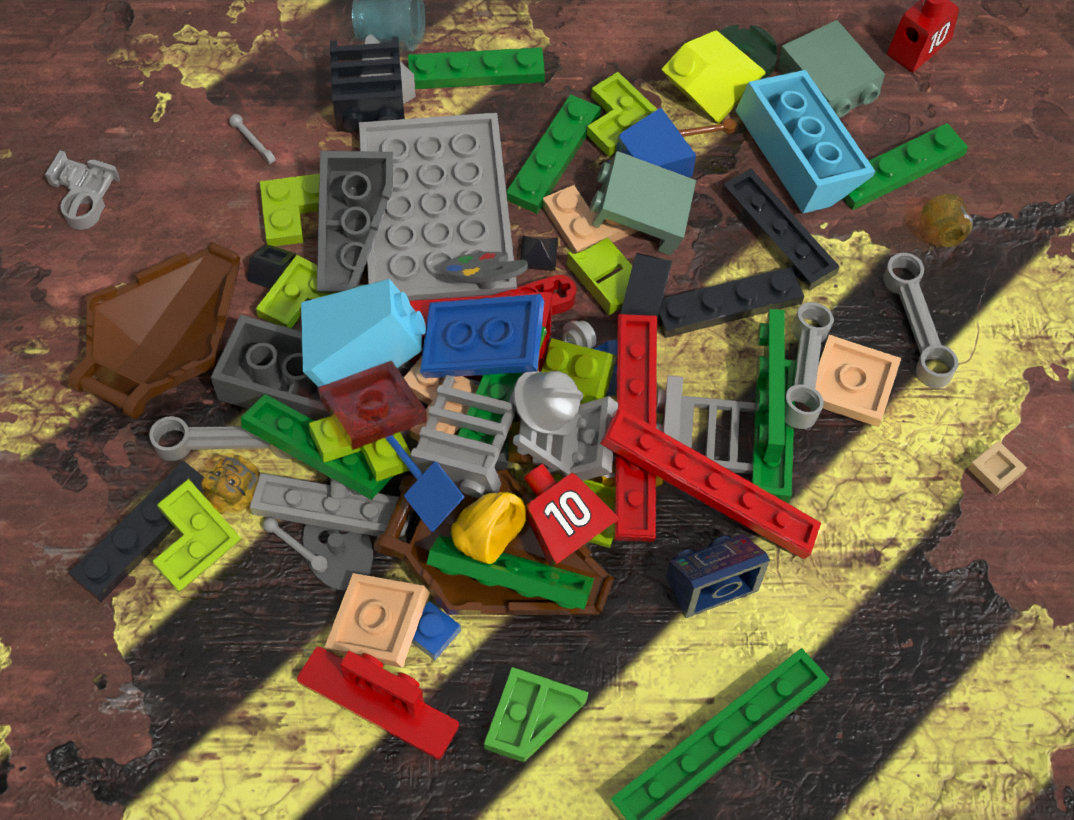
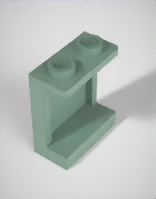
M838 20L782 45L777 66L782 75L793 71L806 70L838 118L845 116L850 110L862 104H870L880 95V89L885 77L884 72Z
M616 151L610 163H603L597 178V182L601 183L602 186L600 191H596L590 206V211L595 213L592 226L599 228L603 220L608 219L660 238L658 251L671 256L684 239L696 180Z

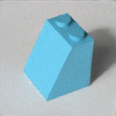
M390 279L301 302L303 372L337 406L345 405L422 351V335L426 332L424 318L420 311L416 312L410 305L405 292H400Z

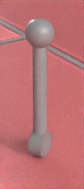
M238 114L232 115L229 119L230 125L238 128L262 154L263 159L268 165L274 163L275 157L272 152L266 150L243 124L242 117Z
M270 517L264 520L263 529L268 533H275L310 561L316 573H323L327 570L328 563L324 556L312 554L282 530L275 518Z

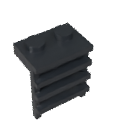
M391 36L392 42L345 46H337V40H330L332 102L337 132L359 131V122L405 119L398 36ZM393 57L391 59L338 62L339 60ZM394 73V75L339 78L341 76Z

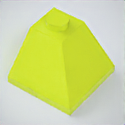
M717 30L685 43L661 69L676 88L718 124L739 103L748 82L760 80L766 73Z

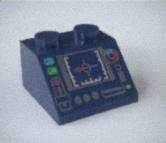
M744 534L734 538L723 536L712 541L707 548L694 552L693 549H688L675 555L672 561L669 562L666 577L685 618H689L758 592L770 559L764 550Z

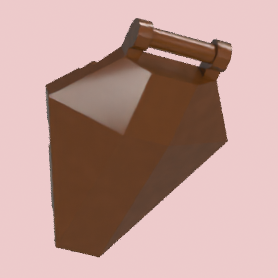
M210 242L208 248L188 256L185 252H182L135 274V281L124 287L116 289L114 285H111L87 296L86 354L81 363L71 372L68 378V387L80 393L86 391L123 409V414L137 419L143 413L146 403L151 398L216 367L240 268V256L228 248ZM95 375L99 380L92 378V376Z
M507 469L496 471L501 482L499 492L512 493L521 498L525 505L532 501L526 494L528 490ZM408 475L402 478L399 485L400 496L384 533L379 534L375 541L374 549L386 556L402 559L447 615H599L602 612L614 577L610 576L589 556L591 551L585 545L553 566L594 578L585 609L577 607L574 609L563 608L557 605L555 601L538 596L525 597L518 594L514 589L500 585L487 586L478 582L476 578L462 574H445L437 567L427 565L429 551L438 536L444 535L452 538V524L455 523L460 513L479 498L471 497L461 491L464 495L462 501L433 532L429 530L420 518L408 544L399 540L412 508L404 495L415 484L417 479ZM526 518L521 531L507 545L503 552L549 565Z

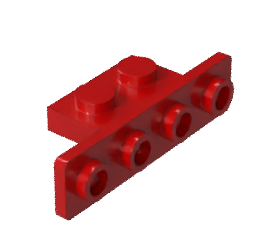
M320 646L315 648L297 676V681L300 685L437 760L442 758L459 729V722L424 703L423 692L419 688L420 684L418 681L402 672H399L397 676L383 669L384 665L380 660L367 653H362L359 656L349 650L344 659Z

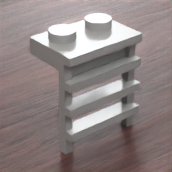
M608 396L581 404L578 410L576 429L571 435L566 436L533 431L521 419L520 433L514 436L513 444L518 446L517 452L521 455L528 453L532 455L533 463L536 465L542 463L547 465L548 471L552 475L560 474L565 478L573 472L584 481L612 473L613 451L601 445L600 442L613 413L618 408V403Z
M446 375L443 385H439L436 391L438 397L434 406L429 408V419L426 426L420 430L419 435L421 438L417 448L412 449L410 456L422 473L434 461H437L457 488L466 495L480 498L489 493H498L501 482L494 467L517 410L514 403V391L509 402L454 389L452 388L455 383L454 376ZM450 401L501 414L503 418L501 423L446 410L444 407L446 402ZM438 422L489 434L495 436L492 445L435 429Z
M668 375L665 390L658 389L656 412L662 413V424L656 423V428L692 448L694 407L708 408L705 456L735 474H751L753 464L737 462L740 412L754 413L755 403L682 396L683 377ZM717 409L730 411L728 461L714 460Z

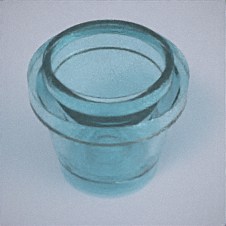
M354 0L352 22L356 38L359 41H365L366 37L372 34L379 42L390 43L392 42L391 36H398L399 50L401 52L414 51L417 45L422 42L425 32L423 0Z

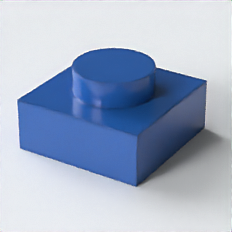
M429 601L424 607L412 643L435 661L460 633L461 625Z

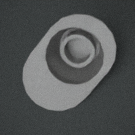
M559 371L525 372L517 379L514 387V403L519 416L533 431L559 436L571 435L576 429L578 410L583 393L578 390L574 381L567 374Z

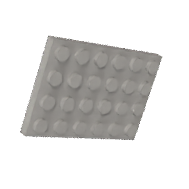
M497 113L359 122L361 151L394 153L393 191L367 259L369 284L390 279L400 292H405L409 301L488 296L517 289L516 277L495 281L496 286L486 290L481 288V283L451 280L443 272V265L447 261L472 253L507 252V261H514Z

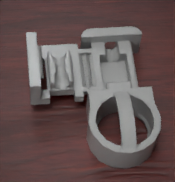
M60 150L45 176L49 185L58 188L61 184L69 189L68 195L65 196L61 203V212L67 224L74 229H88L99 221L101 212L105 207L102 198L113 180L120 182L117 169L113 165L97 160H89L87 162L88 169L85 164L67 159L65 152ZM80 204L92 205V209L87 214L76 216Z

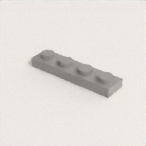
M260 473L250 510L252 515L378 537L379 534L384 533L399 497L378 493L370 500L361 494L353 495L352 491L346 492L345 497L335 499L331 497V485ZM413 507L400 534L399 540L406 542L414 511Z

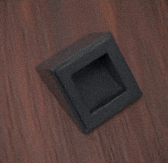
M265 244L249 258L248 281L271 289L297 254Z

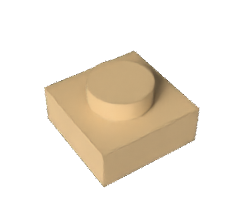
M1000 441L976 458L968 468L995 496L1023 475L1027 469Z

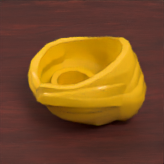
M509 492L483 495L460 513L455 523L452 524L451 535L454 545L459 551L472 557L474 560L486 564L494 563L523 528L526 521L525 503L521 498Z

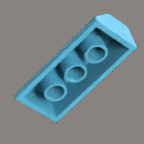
M806 70L748 82L736 112L802 214L833 206L873 177L875 170Z

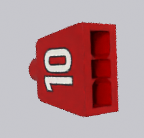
M919 0L902 16L887 51V56L909 72H915L952 40L959 12L957 5L950 0Z
M542 463L523 477L537 496V498L525 505L526 518L550 566L558 564L619 520L617 515L573 472L557 483Z

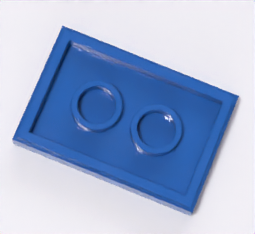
M541 294L429 303L420 373L424 378L446 377V375L457 377L537 372L544 311L543 297Z

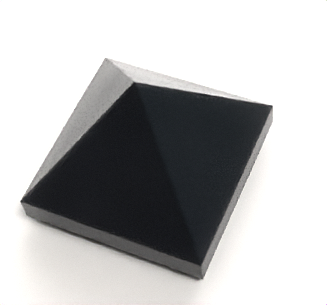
M523 235L520 260L527 261V269L555 271L558 238Z

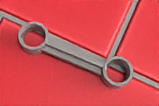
M898 253L890 258L883 280L890 291L900 295L921 354L916 365L918 379L928 387L941 388L948 385L958 368V358L950 348L941 345L919 285L924 274L922 261L913 254ZM892 269H908L914 274L915 278L912 280L901 279L893 273ZM928 359L939 360L947 366L949 372L945 374L935 373L926 366L925 361Z
M815 302L802 304L791 325L793 334L799 339L793 386L788 389L785 395V422L798 429L812 427L824 405L821 394L815 388L821 343L826 339L833 325L834 318L827 307ZM803 319L815 321L821 327H813L807 324ZM792 402H801L807 405L812 412L801 411Z
M169 416L159 419L150 430V441L156 454L166 461L180 460L190 450L270 448L279 458H295L244 430L241 426L188 427L182 419ZM177 430L184 433L182 441L173 447H162L158 444L161 436L169 431Z

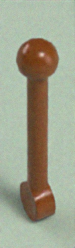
M725 119L723 124L684 130L678 129L683 137L717 131L731 134L735 131L737 124L733 119Z

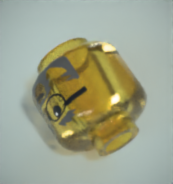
M955 194L935 196L922 208L921 223L927 237L935 245L945 247L957 246L966 239L973 228V220L965 202Z
M234 455L233 458L228 456L222 457L203 478L202 489L207 495L206 499L220 514H224L226 511L240 513L245 510L253 499L259 482L258 476L260 472L253 463L240 455Z

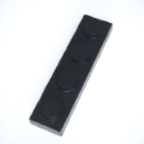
M752 168L723 184L722 193L784 264L787 267H792L795 276L808 291L838 274L840 266Z
M787 267L663 298L658 322L664 337L668 338L767 313L769 309L779 310L799 305L803 302L804 294L792 267Z
M182 461L69 572L72 579L98 601L102 602L175 529L157 508V504L188 479L205 498L214 490L212 483L185 461Z

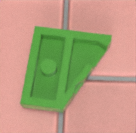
M512 667L487 734L484 749L525 762L586 703L588 692Z

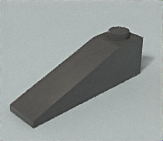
M320 151L317 293H338L357 288L393 191V152Z

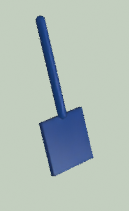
M373 415L371 421L417 479L404 497L429 530L433 532L462 501L464 495L437 461H434L422 473L377 415Z

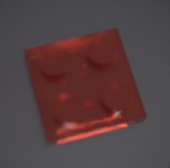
M392 360L318 387L322 403L352 450L427 422L426 409Z

